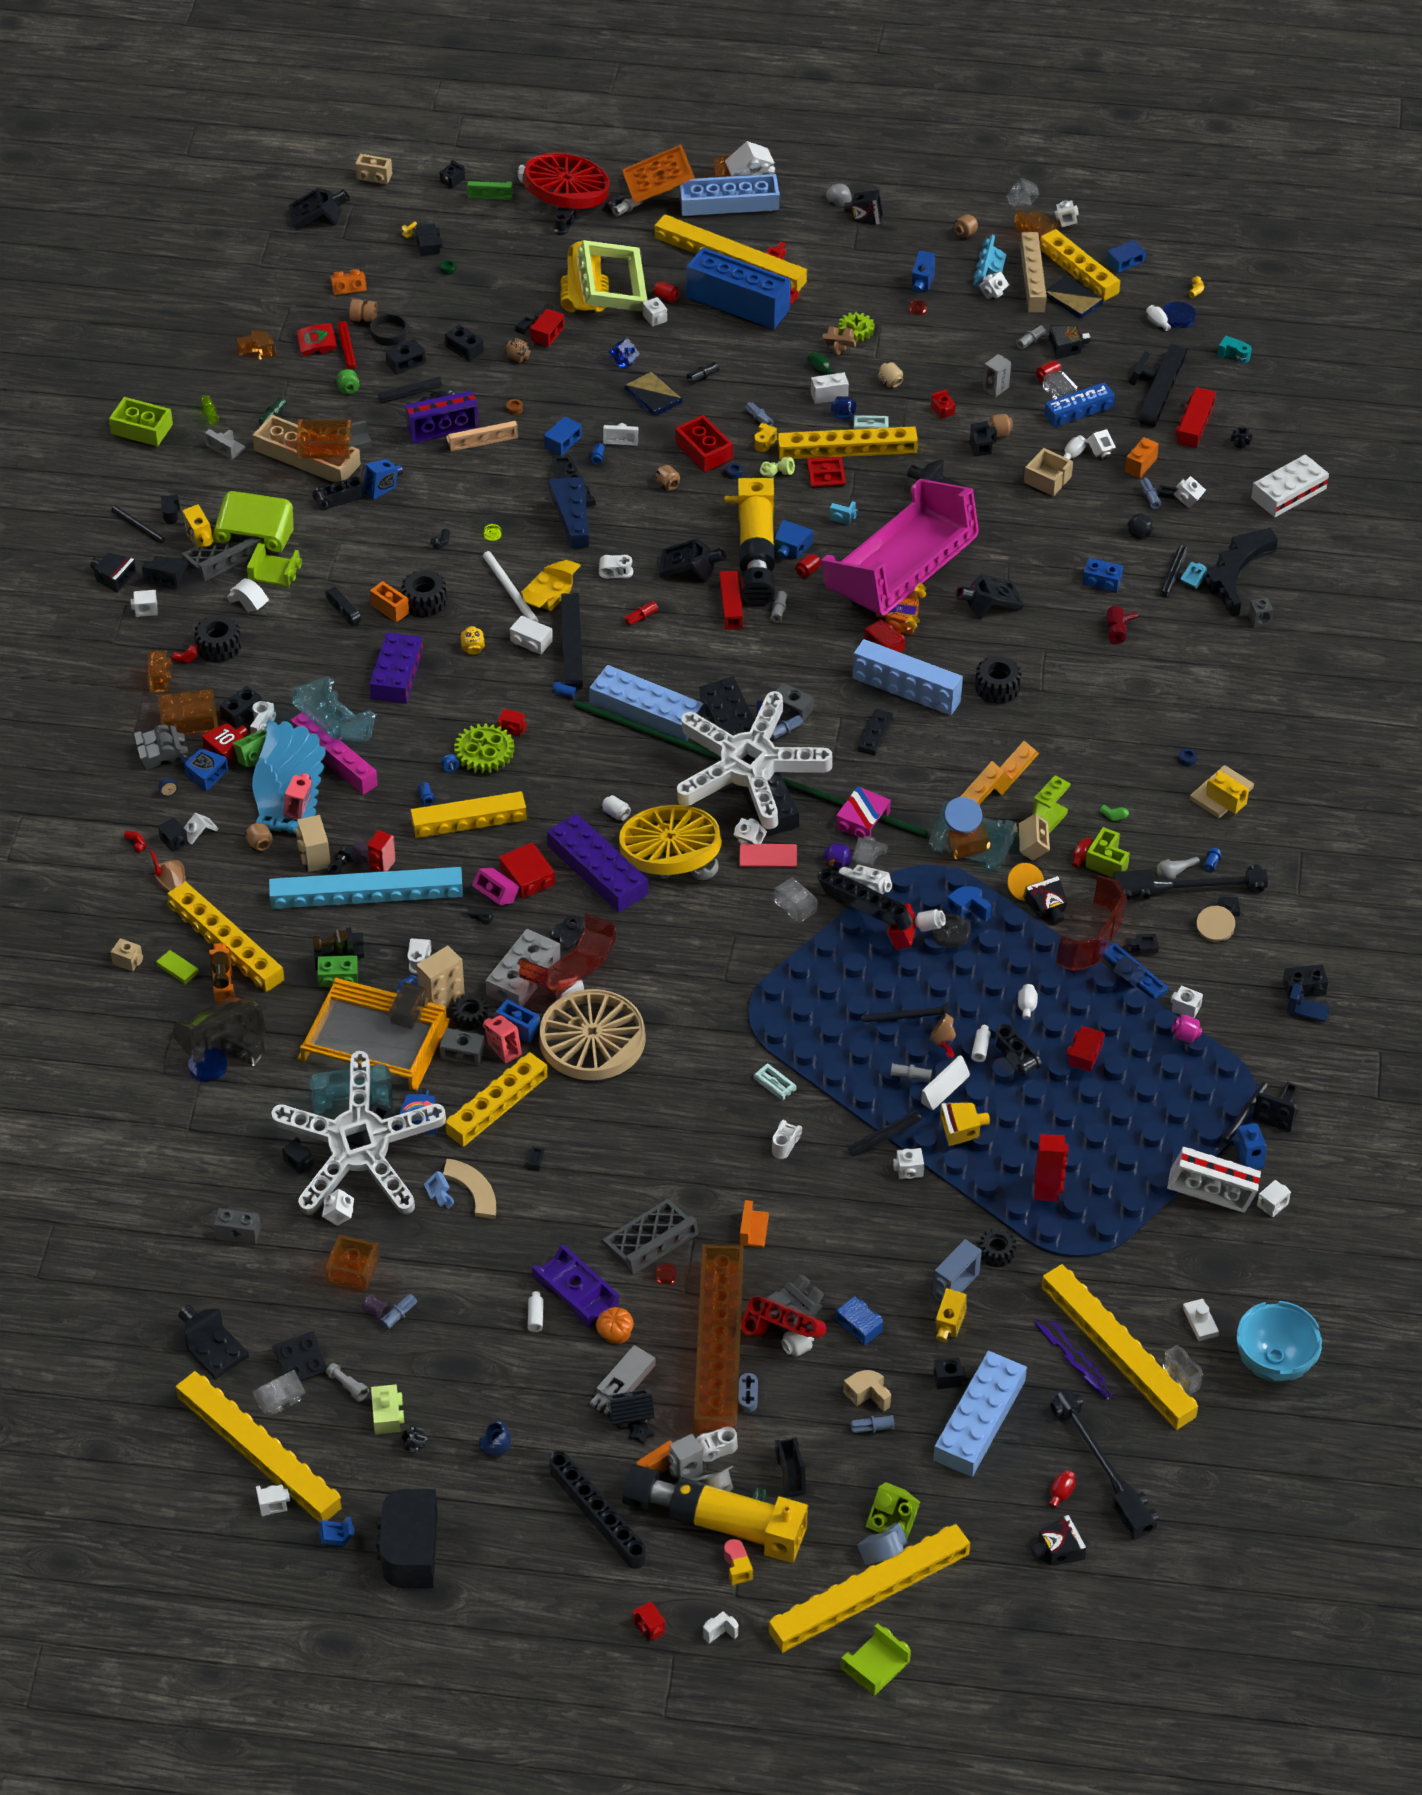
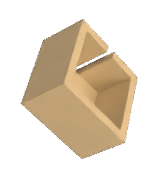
M1043 448L1025 467L1024 483L1054 496L1062 488V485L1064 486L1072 477L1073 461Z
M320 815L297 819L298 827L295 828L297 839H300L297 840L298 850L303 853L301 854L302 864L307 865L308 872L328 868L330 864L329 845Z

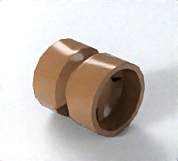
M352 299L350 305L351 321L360 322L363 319L364 322L371 323L377 317V302L366 301L364 303L363 300Z

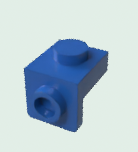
M346 1516L342 1523L322 1520L318 1525L321 1544L346 1546L348 1541L354 1536L355 1528L352 1525L351 1517Z

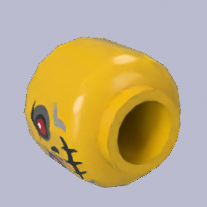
M468 627L460 635L462 650L470 655L480 653L485 646L483 632L476 627Z

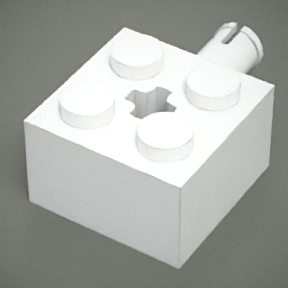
M748 141L725 160L731 176L762 175L763 173L774 174L775 167L773 166L775 163L768 148Z

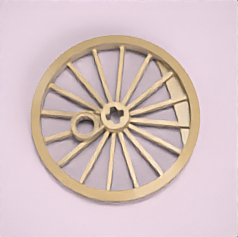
M598 989L576 991L555 1001L545 1012L539 1033L540 1049L548 1063L559 1072L582 1080H601L621 1074L636 1063L644 1050L646 1042L644 1022L638 1009L621 995ZM588 1003L590 1024L577 1005ZM591 1003H599L602 1005L593 1024ZM606 1005L615 1007V1009H613L600 1022ZM572 1007L577 1016L572 1017L564 1011ZM620 1011L627 1014V1016L610 1022ZM556 1016H560L568 1021V1024L553 1020ZM631 1021H634L637 1026L616 1028ZM548 1027L568 1031L559 1033H546ZM635 1034L632 1039L616 1036ZM569 1039L552 1047H549L546 1042L550 1040ZM614 1043L623 1044L625 1046L621 1049ZM575 1045L561 1059L554 1054ZM603 1045L614 1051L616 1054L611 1058V1056L609 1055V1053ZM584 1046L577 1066L566 1063ZM597 1047L607 1060L599 1068L597 1067L595 1049ZM590 1048L593 1050L594 1068H582L581 1066Z

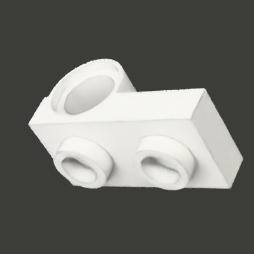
M259 701L253 705L254 721L250 726L251 734L263 729L267 730V722L275 720L276 712H274L273 703Z

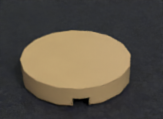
M1210 906L1203 909L1198 915L1196 922L1197 930L1200 936L1207 941L1213 943L1225 941L1234 932L1235 918L1224 907Z

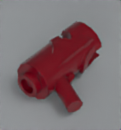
M1112 606L1106 612L1109 642L1120 644L1126 640L1127 625L1125 624L1129 620L1138 618V613L1135 611L1124 614L1122 607Z

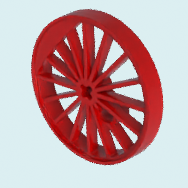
M545 153L537 155L527 162L522 177L524 186L532 195L544 202L564 208L584 209L595 207L603 203L609 194L610 181L606 172L597 164L571 154ZM553 188H556L552 193L548 191Z

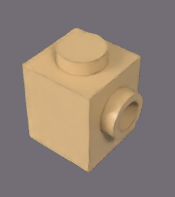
M120 938L111 950L112 964L133 972L143 960L141 946Z

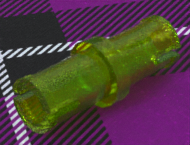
M208 395L201 397L200 402L203 406V413L207 416L208 422L210 424L218 423L217 409L212 403L211 397Z

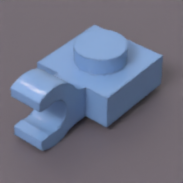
M436 1171L424 1183V1186L431 1200L437 1201L441 1207L445 1204L449 1209L454 1204L453 1199L446 1193L450 1187L443 1173Z

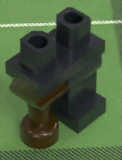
M349 927L346 928V931L337 930L332 937L321 938L320 935H313L315 970H318V957L357 956V959L364 958L363 932L352 933V929Z

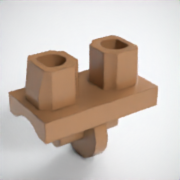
M829 326L827 334L822 336V339L826 340V344H829V349L834 350L835 355H839L841 350L846 351V346H856L854 331L851 328H844L843 335H838L839 329Z

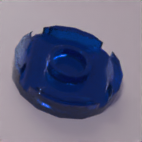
M1172 302L1163 309L1167 316V323L1172 327L1182 326V328H1185L1195 322L1196 311L1185 302Z
M203 1047L190 1055L188 1069L191 1076L196 1080L210 1082L212 1079L217 1080L228 1069L227 1057L219 1048Z

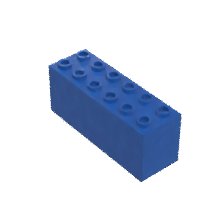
M703 247L686 266L687 298L775 329L790 311L791 279Z

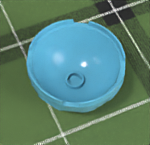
M1279 1301L1278 1304L1266 1305V1302L1257 1304L1243 1315L1237 1328V1346L1241 1360L1256 1376L1268 1381H1289L1303 1376L1317 1362L1322 1350V1338L1316 1320L1306 1310L1289 1302Z

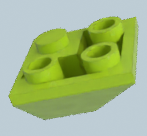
M885 1482L878 1488L866 1527L882 1533L892 1524L900 1523L906 1540H908L920 1501L906 1490Z

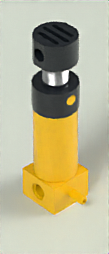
M738 478V496H725L724 502L738 503V521H740L739 565L743 572L741 575V597L750 605H765L770 603L775 595V579L772 573L775 567L773 536L774 478Z
M633 1464L623 1489V1504L646 1511L650 1510L653 1503L670 1508V1519L764 1545L765 1556L792 1564L795 1561L807 1529V1504L778 1496L776 1504L773 1505L708 1486L705 1483L681 1477L677 1485L660 1481V1471Z

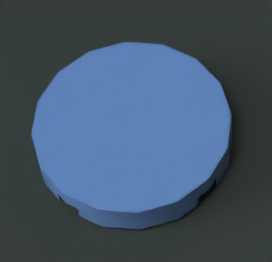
M958 797L951 800L946 806L944 813L947 826L956 833L969 834L974 832L982 820L980 806L973 799L967 797Z

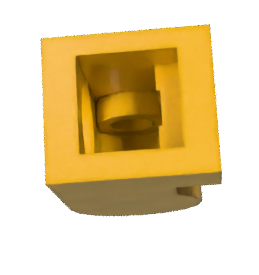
M764 423L760 424L759 432L755 434V449L757 451L766 452L777 440V428Z

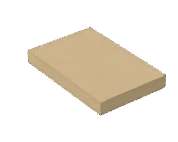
M1224 765L1219 769L1249 788V792L1254 788V783ZM1216 773L1210 778L1215 779ZM1207 780L1190 795L1189 800L1217 818H1220L1228 809L1206 796Z

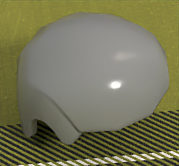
M834 184L826 191L828 202L831 203L832 201L836 207H842L845 202H851L852 200L851 192L848 186L844 184Z
M713 858L706 865L690 871V873L697 880H708L718 872L719 863L717 859Z

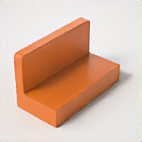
M745 1200L740 1245L764 1248L769 1213L753 1211V1201Z
M668 1441L638 1460L636 1465L660 1471V1474L663 1473L670 1466L668 1454H670V1444H672V1441Z

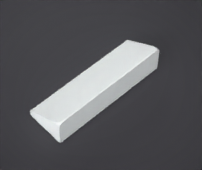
M961 1055L922 1090L921 1103L934 1110L970 1076Z

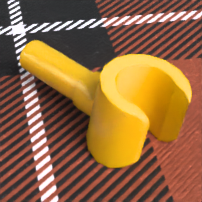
M413 222L408 227L403 225L402 230L404 232L401 235L409 238L413 233L412 228L417 225V222Z

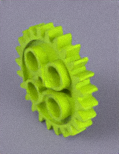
M487 723L484 724V727H481L479 724H477V728L470 726V731L464 729V734L459 733V738L455 739L454 753L457 760L461 762L462 767L467 765V770L474 768L475 773L478 769L481 770V773H484L485 770L491 773L492 768L498 771V766L504 768L505 763H510V758H513L514 740L511 739V734L507 735V730L501 732V727L495 729L494 724L491 727H488Z

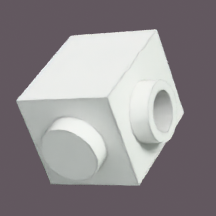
M656 297L643 302V316L653 327L667 322V308Z

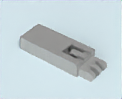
M634 1345L596 1388L597 1395L591 1400L590 1406L594 1408L598 1404L597 1410L602 1412L605 1408L603 1414L609 1416L607 1396L615 1394L614 1391L618 1390V1383H623L624 1385L616 1394L634 1391L655 1367V1357Z

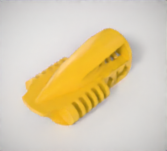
M583 241L574 243L568 250V275L561 278V306L568 312L593 309L596 312H600L607 307L585 304L583 284H581V270H579V257L577 256L578 247L581 246ZM590 255L595 291L609 293V279L601 274V256Z

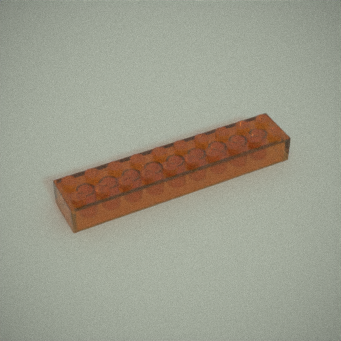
M702 1244L694 1407L695 1434L710 1433L723 1427H732L737 1433L744 1245Z

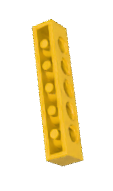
M1057 229L1041 236L1040 250L1095 293V295L1102 298L1103 301L1119 294L1121 280Z
M530 1052L526 1056L521 1057L514 1066L506 1069L503 1075L497 1080H493L485 1090L477 1093L474 1099L464 1104L456 1114L451 1115L445 1122L446 1134L462 1147L466 1146L548 1077L547 1064Z

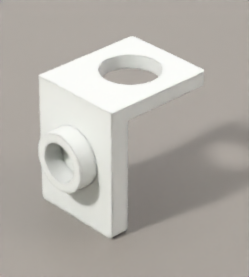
M194 813L184 826V829L187 832L188 842L193 844L206 827L218 831L217 826L208 817Z

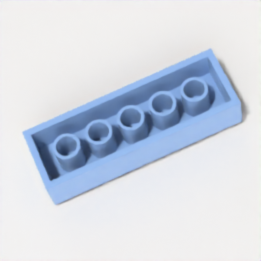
M776 174L700 178L679 185L682 216L779 210L780 194Z
M863 639L854 652L853 679L948 715H952L961 702L963 679L961 675Z
M609 665L605 667L589 688L591 704L685 741L689 737L682 731V715L686 712H694L704 718V703Z
M991 1351L987 1352L934 1447L933 1461L973 1477L1025 1382L1026 1366Z

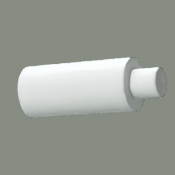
M982 1025L976 1032L971 1058L976 1062H983L986 1059L991 1035L990 1031H988L989 1027L986 1025Z
M535 1291L532 1293V1297L528 1299V1330L540 1332L543 1329V1298L540 1297L539 1292Z

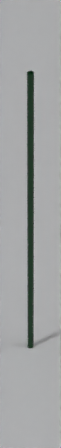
M578 700L574 704L575 708L721 761V756L707 748ZM782 777L787 787L843 807L847 801ZM884 814L878 819L881 822L924 838L928 833L925 829Z

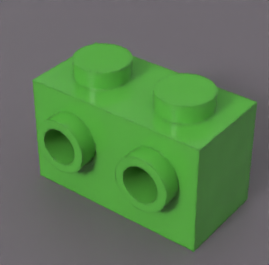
M266 729L233 742L238 763L246 767H253L257 764L265 742Z
M357 956L318 957L319 987H332L335 978L358 983Z

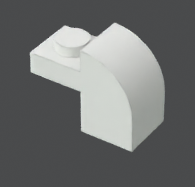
M250 579L240 581L230 590L231 593L226 597L230 603L240 601L247 612L258 610L269 600L263 590Z

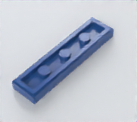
M1115 942L1100 952V956L1114 968L1117 961L1125 955L1145 969L1146 973L1136 987L1153 999L1158 1000L1168 993L1169 988Z

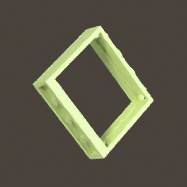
M583 240L581 246L578 247L577 256L579 257V270H581V284H583L585 304L642 312L643 302L647 301L640 249L637 247ZM590 255L627 259L633 296L595 291Z

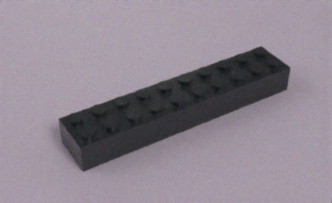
M734 676L699 687L700 702L704 703L705 713L711 723L733 736L739 733L750 732L755 720ZM746 754L742 760L751 765L755 758ZM774 772L767 782L777 807L778 824L773 829H765L767 831L765 837L799 827L797 807L780 772ZM740 786L756 821L761 825L749 788Z

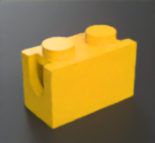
M1220 770L1216 772L1215 779H1208L1206 796L1234 814L1247 804L1249 788Z

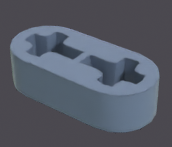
M745 1373L739 1378L738 1405L741 1411L749 1413L757 1408L758 1379L752 1373ZM746 1382H751L750 1389H746ZM746 1397H750V1404H746Z

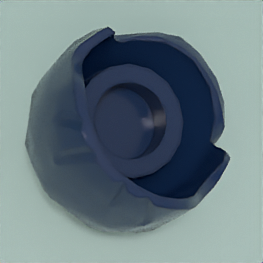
M497 1420L488 1425L486 1436L479 1438V1448L491 1456H501L508 1451L511 1443V1434L503 1421Z

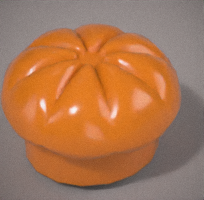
M611 1307L604 1310L598 1316L596 1329L607 1342L621 1344L629 1339L634 1321L627 1310Z

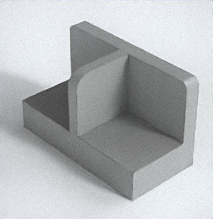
M210 429L205 432L206 446L231 460L245 450L244 445L234 440L232 430H228L224 434L221 432L217 434Z

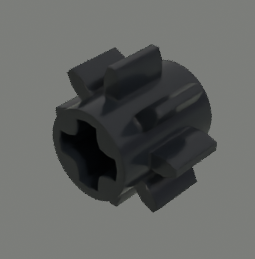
M1238 427L1236 430H1233L1230 441L1234 442V446L1237 448H1245L1247 445L1250 446L1253 434L1249 433V429L1246 427Z
M410 1425L409 1429H405L400 1437L401 1444L404 1445L403 1449L418 1453V1449H423L427 1443V1435L423 1433L424 1429Z

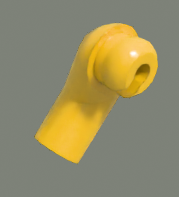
M1199 276L1192 279L1193 289L1188 292L1191 298L1196 297L1204 290L1203 281H1201Z

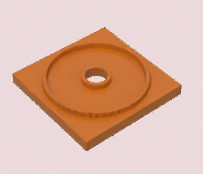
M682 145L622 169L635 204L655 195L668 192L678 185L695 179Z

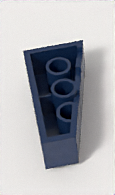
M584 477L549 479V493L552 496L554 506L557 509L571 548L589 547Z

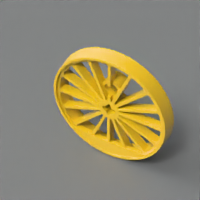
M665 805L644 810L634 815L624 824L619 836L620 854L639 871L656 875H674L698 869L709 863L718 854L722 843L719 825L710 814L695 807L682 805ZM670 820V824L663 823V821ZM674 820H681L673 829ZM663 852L666 853V858L658 859ZM654 853L649 860L643 859L649 856L650 854Z

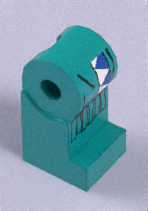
M1225 336L1219 345L1217 357L1224 358L1227 356L1236 359L1239 363H1247L1250 360L1252 348L1247 343Z

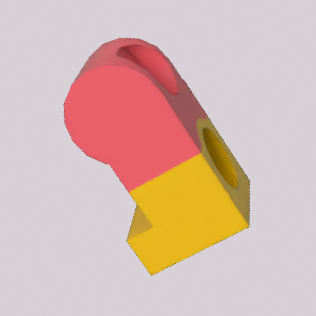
M737 1539L727 1541L724 1546V1558L731 1565V1568H729L731 1585L753 1580V1568L742 1542Z

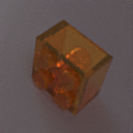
M339 1234L326 1265L327 1282L367 1290L380 1259L379 1244Z

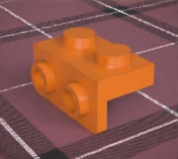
M359 269L350 270V273L346 274L334 272L330 276L334 295L367 290L365 274Z

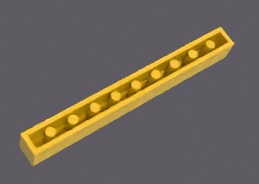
M664 215L655 224L656 239L697 254L703 247L791 279V288L799 291L807 282V269L668 215Z
M1061 1264L1043 1275L1041 1288L1176 1430L1196 1418L1198 1405L1195 1399L1185 1393L1182 1386L1170 1377L1168 1371L1156 1362L1153 1355L1148 1354L1142 1348L1141 1343L1129 1334L1125 1326L1120 1325L1116 1321L1114 1315L1102 1306L1100 1300L1097 1297H1093L1087 1287L1075 1278L1071 1270Z
M194 1371L176 1386L177 1397L277 1486L283 1485V1489H288L289 1496L319 1523L322 1520L328 1521L341 1510V1496L335 1489L331 1490L320 1476L316 1477L308 1465L305 1463L301 1464L293 1452L290 1450L286 1451L278 1439L270 1437L263 1426L255 1424L248 1413H243L239 1410L237 1404L233 1400L229 1401L219 1388H214L204 1375L200 1376Z
M957 1524L951 1527H944L939 1533L925 1537L920 1543L906 1547L901 1553L884 1560L882 1563L868 1567L859 1575L850 1576L845 1582L831 1586L826 1592L812 1596L809 1601L793 1606L790 1611L782 1615L774 1616L769 1621V1634L783 1653L968 1556L970 1542Z

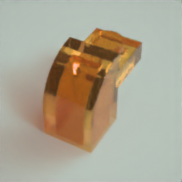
M250 330V335L236 338L239 356L251 352H256L259 360L276 356L274 341L270 334L263 330Z

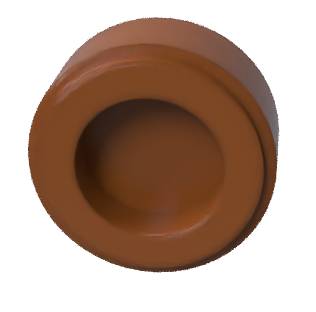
M518 399L509 400L506 403L507 413L511 415L522 413L523 403Z

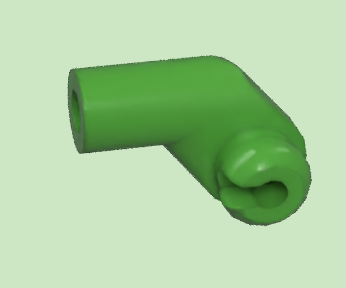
M1103 805L1100 809V813L1111 821L1123 820L1129 815V811L1123 807L1111 809Z

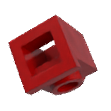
M947 389L931 394L930 407L939 419L955 415L956 404L948 395Z
M503 709L497 721L498 727H501V732L507 730V733L511 735L521 736L522 732L524 733L527 728L525 714L508 709Z
M652 1601L632 1611L633 1624L637 1625L640 1632L646 1634L649 1640H656L665 1633V1620Z

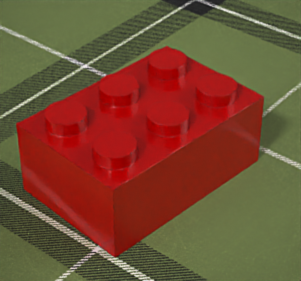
M704 415L675 428V444L704 473L733 459V443Z

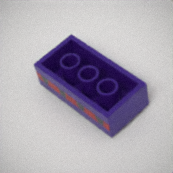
M472 390L405 405L407 432L412 444L479 428L478 404Z
M386 632L370 681L371 699L407 704L423 654L422 637Z

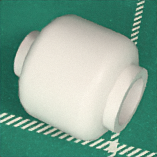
M789 1330L784 1333L781 1343L788 1355L791 1354L797 1357L812 1349L814 1338L805 1337Z

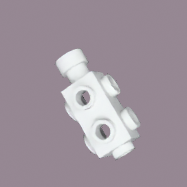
M857 865L853 870L842 867L839 873L881 894L889 892L892 888L890 875L885 871Z

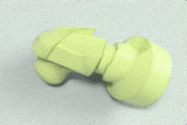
M784 457L778 463L763 462L760 467V473L770 478H774L778 471L784 475H792L795 469L794 460L791 457Z

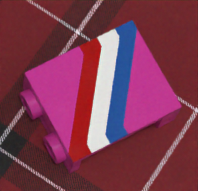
M857 786L836 815V828L869 842L871 840V829L882 814L889 815L891 800Z

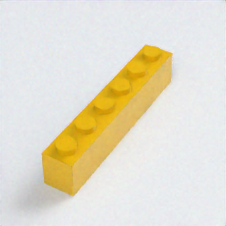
M520 791L411 809V820L415 838L525 821L527 820L523 793Z

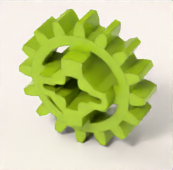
M857 312L854 315L849 313L848 316L843 315V319H839V335H843L844 328H851L854 331V340L856 342L859 339L864 341V338L869 339L870 335H873L875 324L869 315L864 316V313L859 315Z

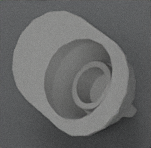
M733 1466L717 1473L690 1479L730 1492L733 1489L729 1469Z

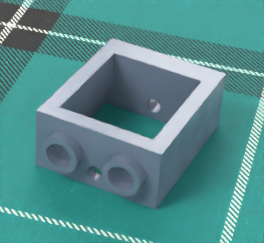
M966 1239L935 1269L933 1295L941 1302L946 1288L962 1293L980 1273L982 1250Z

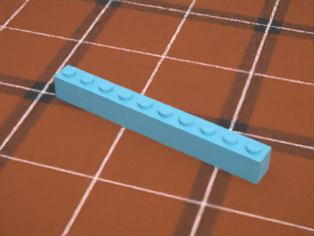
M461 867L269 879L271 909L463 897Z

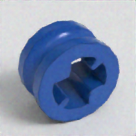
M454 754L446 755L441 760L443 769L448 773L456 771L460 766Z

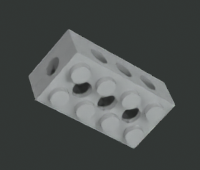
M526 929L486 979V995L502 1003L508 999L523 1007L560 960V943Z

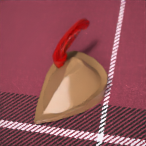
M150 849L155 865V880L161 888L170 892L185 882V869L180 861H166L158 865L156 855Z
M945 1013L931 1033L929 1040L935 1045L944 1047L947 1057L953 1058L954 1051L946 1041H953L956 1036L952 1026L954 1019Z

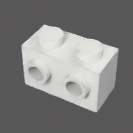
M845 372L811 377V394L815 404L848 399L849 383Z
M521 615L510 628V641L530 651L542 654L553 641L552 628Z

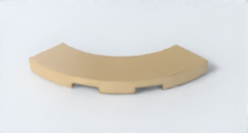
M447 1159L443 1175L445 1179L454 1181L471 1192L476 1206L475 1217L495 1219L496 1199L487 1179L473 1167L460 1161Z

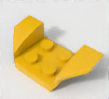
M563 560L544 567V571L521 591V596L525 603L538 608L542 607L551 612L561 601V593H569L573 584L572 574L581 565L569 560Z

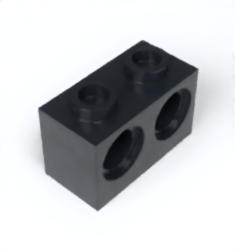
M457 325L445 334V347L469 362L484 352L483 339L461 325Z
M245 686L220 704L221 718L234 728H238L254 716L253 705L256 702L262 701V696L248 686Z

